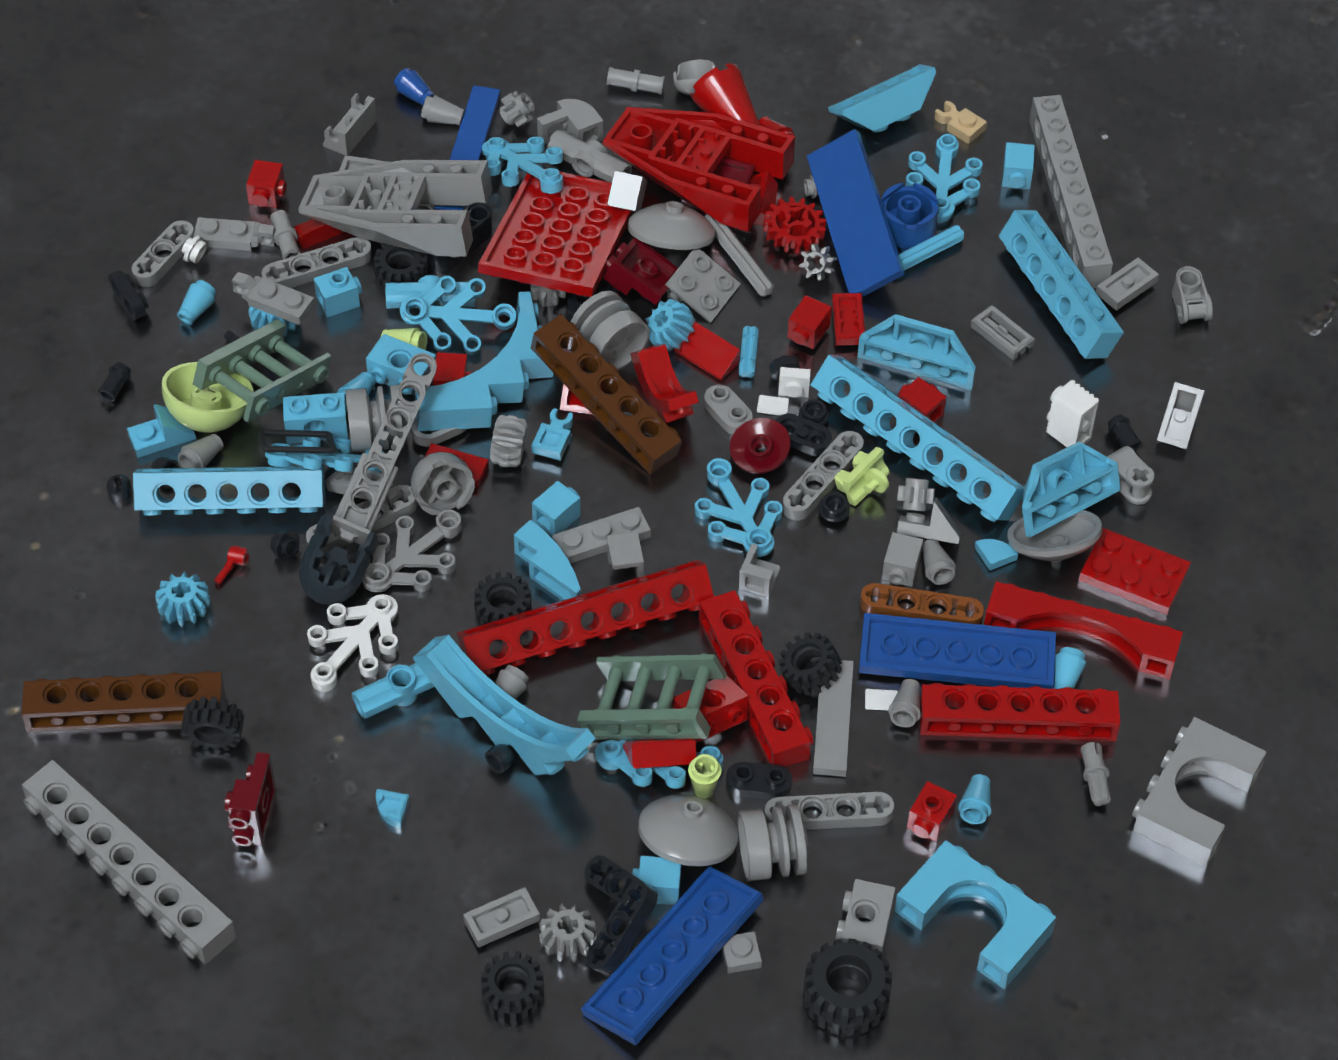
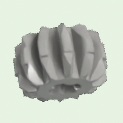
M500 415L497 418L490 448L492 463L508 468L509 466H519L527 435L528 425L525 419L513 415Z
M561 903L559 912L549 908L547 919L541 920L539 941L541 945H545V952L548 956L557 953V960L559 962L565 956H570V959L575 963L577 954L587 957L589 947L596 940L597 924L594 920H591L589 910L579 913L577 903L571 909H566V906Z

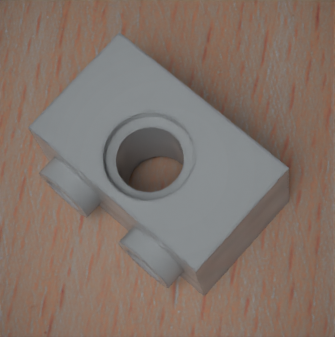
M855 879L853 891L846 890L842 910L848 913L846 921L839 920L835 940L841 939L842 943H848L849 938L856 939V944L862 945L864 941L870 944L871 951L877 948L882 953L894 901L895 887ZM858 918H868L871 921L861 922Z

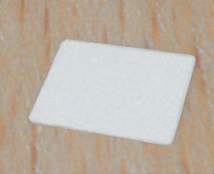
M759 395L757 413L787 414L789 399Z
M866 689L865 709L888 711L898 691Z

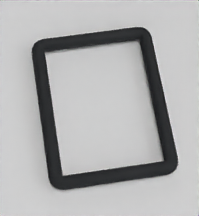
M260 430L258 432L261 448L264 452H336L334 439L329 431ZM265 436L326 437L329 447L267 446Z

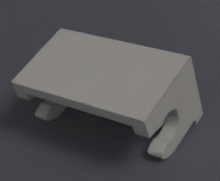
M355 93L351 98L350 110L333 130L331 126H328L324 131L325 141L323 142V147L345 156L349 155L377 121L375 98L368 96L365 99L364 105L359 102V95Z

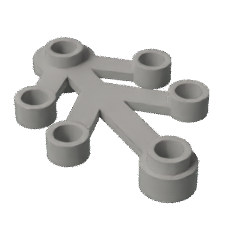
M454 510L441 511L436 517L437 527L411 546H409L410 536L415 531L414 520L410 516L399 517L395 522L397 532L396 556L386 564V553L391 549L390 537L385 533L375 534L379 542H385L386 544L377 546L373 554V563L369 564L362 579V584L371 592H383L391 585H413L419 592L428 591L432 587V576L428 571L419 570L416 573H401L398 571L403 567L437 568L442 574L454 572L456 560L453 554L446 552L440 555H423L422 553L444 537L453 538L461 531L460 514ZM402 525H409L408 528H401ZM446 561L451 562L449 565H443L442 563ZM420 579H426V580H427V581L424 582V583H419V582H418Z

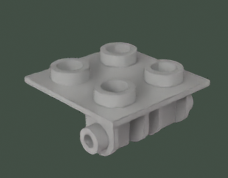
M698 248L692 250L665 286L669 288L667 290V300L672 299L678 302L683 300L711 323L741 283Z

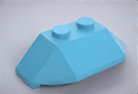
M919 64L880 84L829 106V113L860 128L872 130L874 133L884 131L888 128L889 124L895 121L907 120L911 117L912 113L921 109L935 77V67Z
M895 314L860 335L858 358L972 390L976 366L953 330Z
M1077 442L1033 464L1023 491L1022 512L1026 536L1032 537L1119 492L1121 489L1118 463L1084 443Z

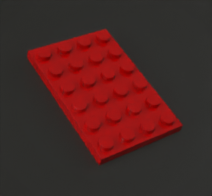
M559 172L563 176V189L558 193L548 194L541 191L540 179L527 173L478 263V273L514 280L523 284L546 287L551 290L569 292L578 296L592 297L605 272L606 262L614 254L633 212L608 205L611 182Z

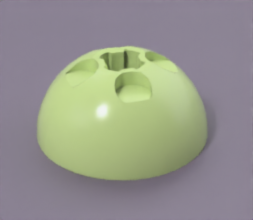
M197 362L175 366L165 373L162 379L164 403L170 414L183 426L198 432L212 433L233 426L244 416L247 402L219 383L203 390L193 385ZM240 373L230 375L233 379L253 391L252 384L246 377Z

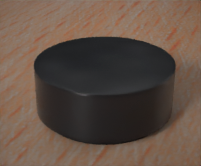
M790 355L778 357L769 365L771 376L776 381H779L780 367L801 369L798 359Z

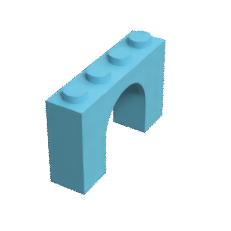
M945 840L897 894L894 911L922 931L938 911L951 900L961 897H973L989 903L999 913L1003 927L980 953L977 970L1005 990L1052 935L1056 916L1044 904L1036 903L1027 897L1018 886L1009 884L997 876L991 867L981 865L975 861L962 847L954 846Z

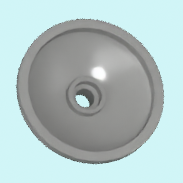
M675 201L659 203L640 209L628 221V230L631 235L644 243L660 248L674 250L698 249L712 243L715 237V228L706 217L694 209Z
M1082 510L1032 537H1027L1024 519L1021 518L1009 528L1007 533L1008 543L1011 548L1026 557L1042 561H1063L1092 547L1102 535V523L1095 514Z
M670 795L657 799L643 809L638 822L639 835L651 851L668 861L687 866H708L724 861L735 851L739 837L738 828L734 820L724 809L707 799L692 795Z

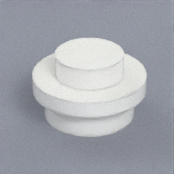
M196 235L194 238L189 237L186 240L181 251L184 253V261L188 263L192 261L197 264L201 260L208 245L203 241V237Z

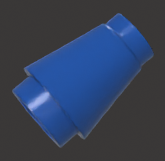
M405 68L394 80L397 92L422 106L427 96L434 97L435 95L416 70Z

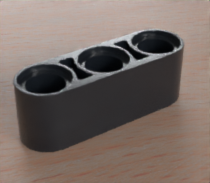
M484 202L472 203L464 209L468 210L473 236L467 256L492 235V210ZM427 254V264L433 273L444 274L451 271L466 257L452 258L450 256Z

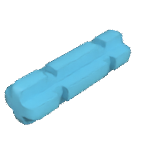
M747 325L743 328L739 375L741 377L752 378L755 375L759 329L756 326L750 327Z

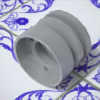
M603 291L590 297L579 307L571 320L577 326L583 338L587 342L593 343L607 363L613 364L617 370L632 362L630 353L644 349L649 340L650 330L647 324L635 312L631 311L628 304L613 291Z
M398 384L390 385L391 399H384L383 388L378 386L375 401L369 400L366 388L345 390L352 453L365 452V450L371 448L374 437H376L397 391ZM400 414L390 417V423L395 428H403L407 425L405 417ZM388 439L383 446L384 450L389 449Z
M797 804L786 806V820H784L780 806H774L772 822L767 823L761 808L738 812L739 845L743 869L748 882L770 879L772 863L778 864L779 871L783 877L790 875V861L796 876L806 874L809 851L808 838Z

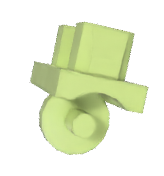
M875 447L869 454L860 451L853 458L852 464L854 469L851 472L840 470L835 475L834 479L837 489L846 493L849 504L856 506L873 490L883 493L888 489L889 481L887 476L890 472L883 460V449Z

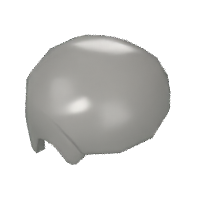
M702 59L690 60L679 64L677 75L676 72L673 73L675 87L685 95L694 94V84L704 74L714 69L715 64L710 60Z

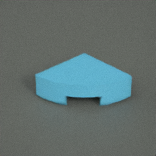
M995 539L975 541V549L990 571L1016 561L1018 558V552L1005 542Z
M377 789L376 804L380 816L388 824L401 829L410 802L409 795Z

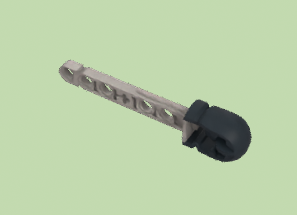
M419 353L411 358L368 454L362 453L335 515L324 514L320 517L316 526V534L311 537L298 571L300 584L306 595L318 603L326 605L342 603L354 595L362 582L370 564V556L374 554L379 543L378 537L371 530L399 469L394 465L436 372V361L429 354ZM417 362H424L430 367V373L424 376L418 375L414 371L413 366ZM406 388H412L417 391L419 398L414 402L406 401L402 396V391ZM400 414L407 420V425L403 428H395L390 423V417ZM390 434L395 437L391 445L392 450H389L386 454L382 452L381 445L384 446ZM372 467L380 469L383 473L382 480L377 482L369 480L366 476L367 469ZM359 494L367 495L371 500L370 507L365 509L357 507L354 503V497ZM331 532L339 535L340 539L351 543L353 541L360 544L355 556V564H349L346 557L348 551L338 546H334L331 551L325 552L323 555L321 548L326 546ZM322 556L327 560L324 567L319 566ZM342 567L347 568L344 578L339 574Z

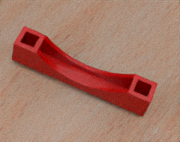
M997 581L990 597L984 625L1039 631H1067L1083 634L1117 650L1139 672L1170 680L1183 634V631L1173 629L1170 626L1142 621L1137 617H1127L1112 613L1107 609L1086 606L1073 600H1064L1049 596L1044 592H1034L1017 587L1014 584H1005Z

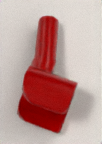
M231 546L229 548L227 562L213 580L217 585L223 582L235 564L243 567L247 565L250 558L249 553H247L248 549L240 546Z

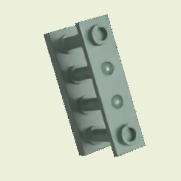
M276 319L199 359L193 385L203 390L219 383L247 402L243 419L249 422L258 416L265 415L269 410L282 404L283 397L296 396L318 383H323L330 373L329 365L332 355L326 353L313 361L284 342L283 336L286 325ZM278 352L300 368L292 371L271 357L270 354ZM259 362L281 378L273 382L250 365ZM240 373L261 389L253 392L230 375Z
M715 654L625 657L615 655L612 657H597L596 663L607 679L599 707L595 710H580L577 719L581 728H588L596 738L595 740L708 739L711 727L699 710L708 679H725L726 672ZM665 680L657 707L654 709H641L649 681ZM678 680H694L687 706L683 709H670ZM620 681H635L627 708L611 710Z

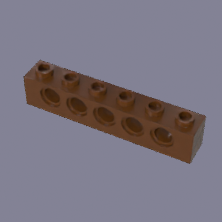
M560 314L534 332L531 350L650 475L678 455L682 442L678 432L673 427L666 425L660 418L657 410L645 403L637 389L624 381L619 375L617 368L604 360L599 354L597 347L583 338L573 322H568ZM563 349H569L573 352H566ZM583 370H589L593 373H586ZM603 391H610L613 394H606ZM623 412H629L633 415H625ZM643 433H649L653 437H647Z
M211 671L188 674L172 672L166 675L137 674L124 677L107 675L101 678L71 677L60 680L37 679L35 681H24L21 715L26 732L182 725L185 708L188 703H191L193 699H197L200 702V697H206L207 700H211V697H217V701L222 702L225 699V688L222 672Z

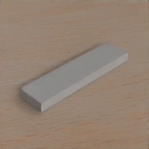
M841 660L842 664L840 666L842 670L841 673H836L838 676L837 681L830 680L831 687L829 689H826L825 686L820 687L822 692L818 696L813 774L846 777L854 661Z

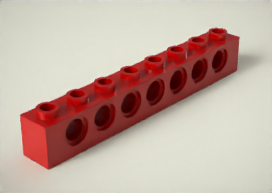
M694 560L456 633L461 650L485 675L494 673L496 671L495 667L505 664L518 666L524 664L526 658L538 655L539 658L548 657L557 653V648L567 645L568 648H577L587 644L586 639L596 636L599 639L610 638L617 634L616 630L626 627L629 630L639 629L646 626V621L655 618H658L660 621L676 617V612L687 608L688 611L699 610L700 601L714 597L706 563ZM681 584L683 587L682 595L677 599H672V589L676 585ZM652 593L653 603L648 608L643 609L641 606L642 598L646 594ZM622 602V614L613 618L611 615L612 607L616 603ZM586 612H592V623L589 626L582 627V616ZM557 621H562V632L557 636H552L550 632L551 626ZM532 630V641L527 645H521L520 636L522 633ZM495 640H502V650L495 655L490 654V644Z

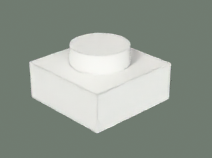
M780 367L778 395L808 398L811 369Z

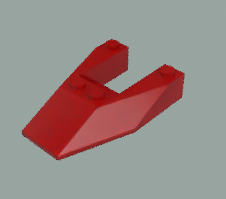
M627 107L603 139V145L652 181L719 223L748 232L760 215V188L712 173L724 157L755 165L756 172L769 171L773 177L783 180L794 164L795 136L718 113Z

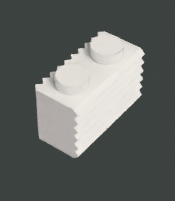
M1071 380L1066 385L1059 386L1053 391L1050 397L1052 407L1047 415L1049 422L1046 432L1066 447L1077 442L1086 444L1091 439L1099 402L1098 398H1094V394H1089V391H1085L1084 387H1080V384H1075V380Z

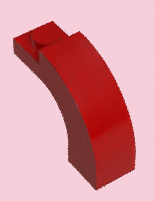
M657 344L630 353L644 395L665 423L694 414L692 405L699 403L696 391H687L679 383L673 370L666 344Z

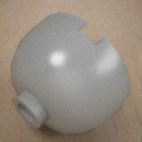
M436 452L427 455L414 467L411 476L413 496L422 510L431 515H438L441 511L451 510L455 507L459 510L472 497L475 488L472 472L461 458L452 453Z

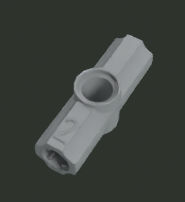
M556 130L547 145L548 148L560 147L563 150V160L571 163L574 170L583 177L595 175L612 183L615 171L627 174L632 173V165L608 154L606 148L596 140H589L586 143L563 131Z

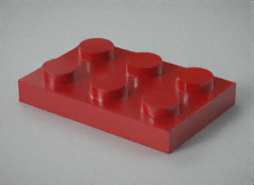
M1103 528L1102 535L1095 543L1080 573L1079 581L1168 615L1190 569L1191 562Z

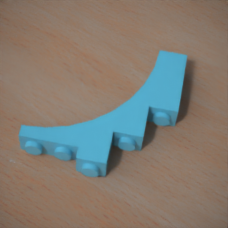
M518 292L516 308L517 325L509 342L497 357L481 369L461 379L429 387L416 416L418 431L491 427L492 415L497 414V404L522 402L523 391L528 390L529 387L528 379L553 377L554 373L531 350L533 334L542 326L537 325L536 321L539 318L538 305L532 302L530 292ZM415 390V401H416V400H418L419 395H418L417 391Z
M450 635L434 637L413 657L414 661L458 718H475L495 745L505 744L513 747L534 775H553L564 767V761L576 762L588 753L589 749L587 747L596 739L588 728H573L558 724L519 703L488 678L466 656Z

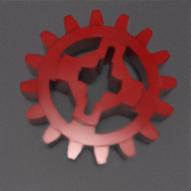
M790 197L789 202H785L782 198L779 199L778 205L770 204L769 211L765 212L763 231L767 232V241L775 240L774 247L777 248L782 245L786 253L790 248L794 249L796 254L800 253L801 248L810 252L811 246L813 244H818L819 246L820 240L824 239L827 221L822 218L823 211H815V203L806 205L804 198L799 202H795L793 197Z

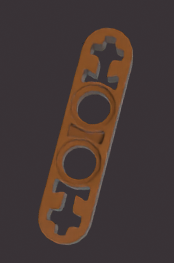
M879 583L868 584L861 591L860 607L865 613L979 625L983 621L984 607L980 601L971 597ZM872 596L878 597L877 602H871ZM889 598H892V605H888ZM902 599H908L915 606L910 609H903L897 602ZM933 604H940L945 607L946 611L942 614H935L930 611L929 607ZM952 607L956 608L955 615H951ZM966 611H973L972 617H967Z

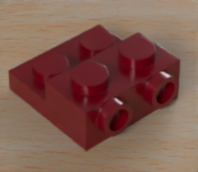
M634 237L628 245L623 242L615 254L608 259L605 267L606 273L603 278L613 288L620 290L625 295L633 288L643 298L650 300L656 305L669 289L665 284L678 267L646 243Z
M257 752L254 764L248 765L246 780L236 779L233 791H228L226 794L225 811L229 812L228 827L233 829L232 841L240 846H249L251 844L262 846L276 792L271 756L268 753Z

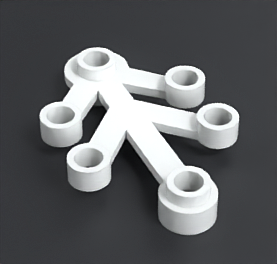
M384 594L376 595L368 601L367 605L345 608L340 603H334L327 608V617L331 624L341 625L346 620L362 618L364 620L359 625L326 630L321 625H314L308 629V642L313 647H322L326 643L344 641L327 662L318 663L311 670L312 686L317 691L327 692L335 688L337 685L336 671L358 646L361 656L359 660L360 673L364 677H373L379 672L378 659L373 655L370 632L376 625L379 626L381 634L378 639L380 652L385 655H392L398 650V639L393 634L391 622L398 613V605L393 597ZM336 612L342 613L340 616H333V615H332L333 613H336ZM316 634L322 635L320 638H313ZM386 642L393 643L391 646L383 645ZM367 664H373V665H374L372 668H365V667H364V666L367 665ZM322 673H328V674L325 675V676H320V675H319V674H322Z

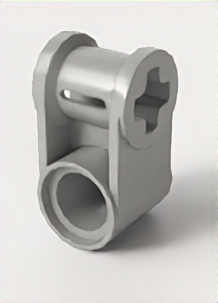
M1190 266L1180 268L1176 273L1171 292L1179 322L1183 324L1187 323L1188 320L1203 318L1205 321L1211 320L1213 315L1212 301L1207 293L1201 272Z
M1124 446L1108 455L1107 458L1118 463L1121 489L1119 492L1132 504L1142 505L1147 503L1152 497L1150 485L1154 481L1153 470L1129 446Z

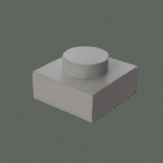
M755 932L733 935L722 947L728 974L761 968L762 960Z

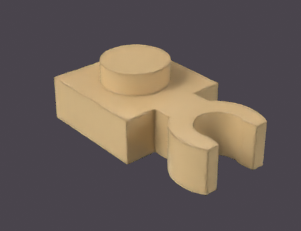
M946 101L944 103L945 112L939 109L935 110V120L941 124H947V131L968 145L986 130L987 121L966 108L961 112L957 111L956 106L952 102Z

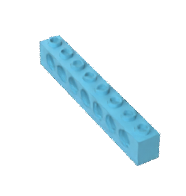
M830 354L827 356L811 383V386L819 391L817 395L822 400L830 404L836 403L841 407L840 412L844 416L852 420L858 419L861 421L866 432L875 437L880 435L887 440L886 446L899 454L903 452L910 457L909 462L913 466L923 471L925 469L934 474L933 480L946 488L952 487L957 491L956 496L969 505H972V503L981 508L980 514L992 522H996V520L1009 521L1023 499V485L844 357ZM847 383L850 385L848 396L844 393V387ZM871 399L873 401V409L869 413L867 403ZM894 415L896 418V426L892 430L890 427V419ZM916 432L920 436L917 446L913 443V436ZM939 449H941L943 452V460L941 461V463H938L936 459V454ZM962 466H965L967 469V476L964 480L960 478ZM986 483H989L991 493L986 498L983 488Z

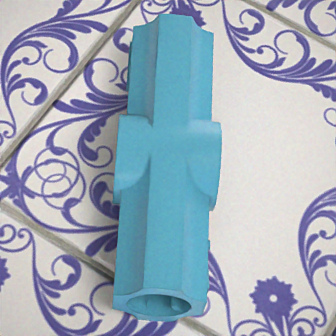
M427 275L420 278L418 282L386 283V309L400 308L401 303L410 296H424L438 284L440 277ZM444 282L441 285L445 290L452 288L450 282ZM456 282V290L452 295H442L431 306L443 307L468 287L469 282ZM475 284L471 287V289H472L474 292H475ZM475 298L471 299L462 308L475 307Z
M417 663L410 666L400 664L392 667L388 671L387 677L352 692V699L361 717L366 719L394 705L403 707L411 705L416 700L418 694L433 688L434 685Z

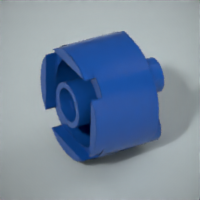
M898 183L889 187L883 193L881 201L896 247H899L901 251H905L935 235L938 200L932 190L917 183H914L913 186H904V183Z

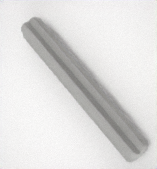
M705 215L715 228V238L758 294L762 297L771 295L774 284L727 225L721 224L710 216Z

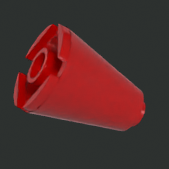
M725 64L727 69L721 71L716 67L704 74L694 84L695 93H690V96L694 103L704 112L718 113L760 126L742 72L736 64Z

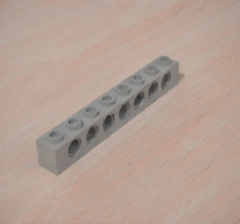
M1061 95L1033 97L1029 122L1070 258L1092 288H1096L1097 285L1111 276L1113 262Z
M51 760L22 784L25 794L23 802L29 811L34 815L40 813L54 834H63L67 838L69 846L76 854L81 855L83 853L90 859L91 866L99 875H108L112 879L111 882L115 889L123 896L127 894L135 900V906L144 916L148 917L151 915L157 920L158 927L167 937L171 938L174 936L181 942V948L190 958L194 959L197 957L206 965L236 939L233 921L54 760ZM58 801H63V802L60 803V804H54V803H56V802H58ZM79 821H86L82 824H76ZM101 841H108L105 844H98ZM124 861H131V862L128 863V864L119 865L120 863H122V862H124ZM147 881H154L150 885H142ZM168 902H177L172 906H164ZM193 922L200 923L195 927H187L190 923Z

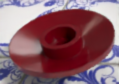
M756 418L743 423L736 429L730 440V454L735 464L742 470L755 474L767 473L778 468L787 459L791 448L790 437L785 427L769 418ZM760 448L767 449L762 453H757Z

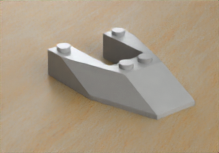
M400 160L314 175L298 210L302 215L359 238L435 256L467 257L473 241L468 210H417L419 204L468 206L475 202L487 204L492 192L488 161Z

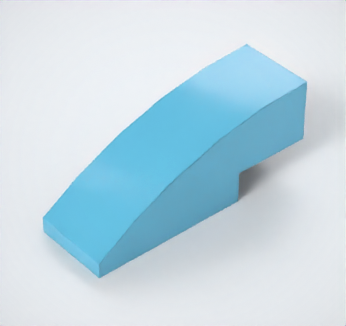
M530 519L514 534V553L529 563V577L560 600L581 595L577 576L566 555L558 544Z

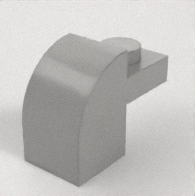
M582 100L557 101V111L537 118L538 137L544 139V145L550 142L551 136L556 130L563 131L586 143L589 140L603 141L602 118L590 104Z

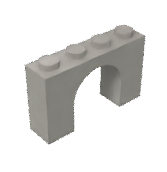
M1194 717L1188 728L1185 726L1181 727L1175 739V744L1178 745L1175 751H1167L1161 763V768H1163L1161 775L1154 774L1146 790L1149 793L1147 799L1140 798L1132 813V816L1136 818L1133 831L1206 867L1220 843L1225 825L1187 806L1179 797L1175 785L1187 776L1203 774L1218 778L1248 793L1261 770L1267 751Z

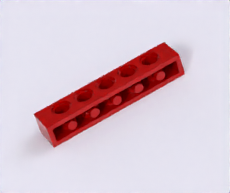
M735 590L700 601L699 621L726 675L749 695L748 721L769 764L788 767L809 760L810 746L814 744L812 733L808 726L803 727L800 721L799 707L794 700L790 701L787 695L786 681L782 675H777L774 669L775 661L770 650L765 651L762 645L761 631L757 625L753 626L749 619L750 611L746 601H740ZM784 728L786 729V731H780L777 729Z
M941 683L922 684L920 735L1116 741L1120 728L1118 691L1102 688L1079 690L1070 687L1048 689L1038 686L1017 688L1006 685L996 687L976 686L973 684L955 686Z

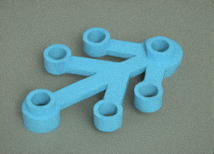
M944 134L936 142L935 152L940 158L938 174L925 163L926 156L924 153L914 151L910 153L908 159L909 168L917 172H911L906 176L905 186H913L914 182L911 181H917V184L923 185L924 177L937 189V223L948 221L954 214L956 205L968 198L977 197L980 193V182L971 178L977 177L982 173L983 163L980 159L974 157L967 159L963 169L950 175L951 160L958 155L959 142L952 134ZM964 182L962 190L947 197L948 190Z
M493 137L482 145V153L488 161L490 176L500 174V162L508 161L507 169L501 173L504 186L512 187L519 184L518 170L520 168L540 179V189L544 193L554 194L563 189V176L559 173V170L555 168L543 169L534 164H559L563 161V150L560 147H550L546 149L545 153H542L545 150L542 137H531L527 140V143H508L500 137ZM520 152H529V153H531V154H517V153H520Z
M451 276L441 277L438 284L424 296H410L400 306V316L403 321L413 326L420 325L433 340L435 350L441 353L447 352L451 348V337L447 333H441L430 318L442 319L463 342L464 351L470 355H475L480 351L481 340L478 336L472 335L461 321L494 323L501 330L512 328L516 322V311L509 304H499L493 311L462 308L471 299L480 298L485 294L486 285L480 278L470 280L468 287L443 307L431 305L442 295L450 296L455 292L456 282ZM444 282H450L452 288L445 290L441 285ZM474 284H479L482 290L474 292L471 287ZM412 308H418L421 312L419 315L413 316L409 311ZM501 315H507L510 318V320L506 323L500 322L499 317ZM444 338L448 341V344L442 347L437 344V341ZM475 341L478 346L475 349H470L467 347V343Z
M303 437L302 445L293 447H321V439L318 437ZM345 438L334 439L335 453L265 452V457L268 458L267 463L274 467H290L294 463L303 466L305 469L319 470L323 464L341 472L353 471V462L358 463L361 455L348 454L351 453V440ZM284 443L272 444V446H290ZM370 449L365 450V453L368 454ZM375 467L368 469L372 471L382 472L380 469Z
M722 458L711 460L707 465V479L711 484L720 488L731 508L715 504L708 498H700L695 502V515L700 519H708L714 516L737 523L742 526L744 531L726 527L721 521H713L708 525V538L713 542H721L727 539L743 544L747 553L751 544L762 543L756 544L758 545V557L768 555L774 548V537L770 532L774 523L782 518L783 506L778 501L767 502L764 506V517L758 527L753 517L761 499L766 498L769 494V482L764 478L754 479L751 483V492L744 505L730 481L731 464ZM757 487H763L764 489H763V490H757L756 488H757ZM707 507L708 510H701L699 508ZM774 509V510H777L778 512H776V513H771V512H769V510ZM713 530H720L722 532L714 533Z
M622 739L619 742L607 740L598 744L595 749V758L602 768L606 770H617L620 768L632 778L633 783L637 786L644 787L651 784L652 770L663 778L666 785L670 788L677 789L685 785L686 772L681 767L664 766L636 769L631 766L624 751L623 743L625 741L649 739ZM706 746L700 752H696V756L702 754L713 756L721 765V770H723V754L717 747Z

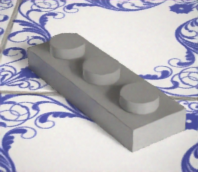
M636 507L553 534L552 539L558 544L571 564L607 552V535L638 532L639 540L641 541L651 537V529L640 508Z

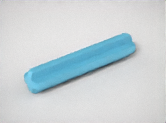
M954 225L899 253L903 270L959 243L964 239V231L959 225Z

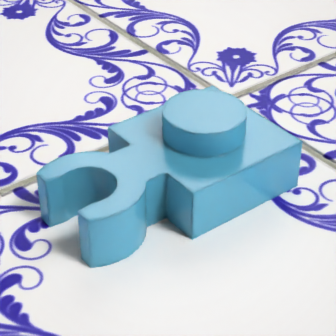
M554 408L550 412V425L541 423L531 449L534 454L561 461L571 439V430L569 429L573 426V413L569 412L566 419L559 420L557 419L558 409Z

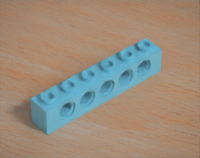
M1014 210L999 234V238L1006 246L1007 251L1014 257L1022 272L1026 274L1036 292L1040 294L1049 307L1050 312L1057 318L1064 332L1076 345L1079 353L1085 359L1107 358L1124 331L1037 210Z
M303 466L137 469L133 473L134 510H143V515H160L162 510H174L176 515L193 514V509H206V514L225 513L224 509H237L239 514L255 513L256 508H268L269 513H285L287 508H299V512L312 513L318 512V507H323L326 503L324 466L319 470H309L303 468ZM257 483L265 484L269 489V496L265 498L256 496L253 486ZM194 484L202 485L206 489V497L203 499L195 498L191 493V486ZM224 484L234 485L238 490V496L236 498H227L222 492V486ZM285 484H297L300 487L301 494L298 497L288 496L284 490ZM160 486H171L175 491V497L170 500L163 498L160 494Z

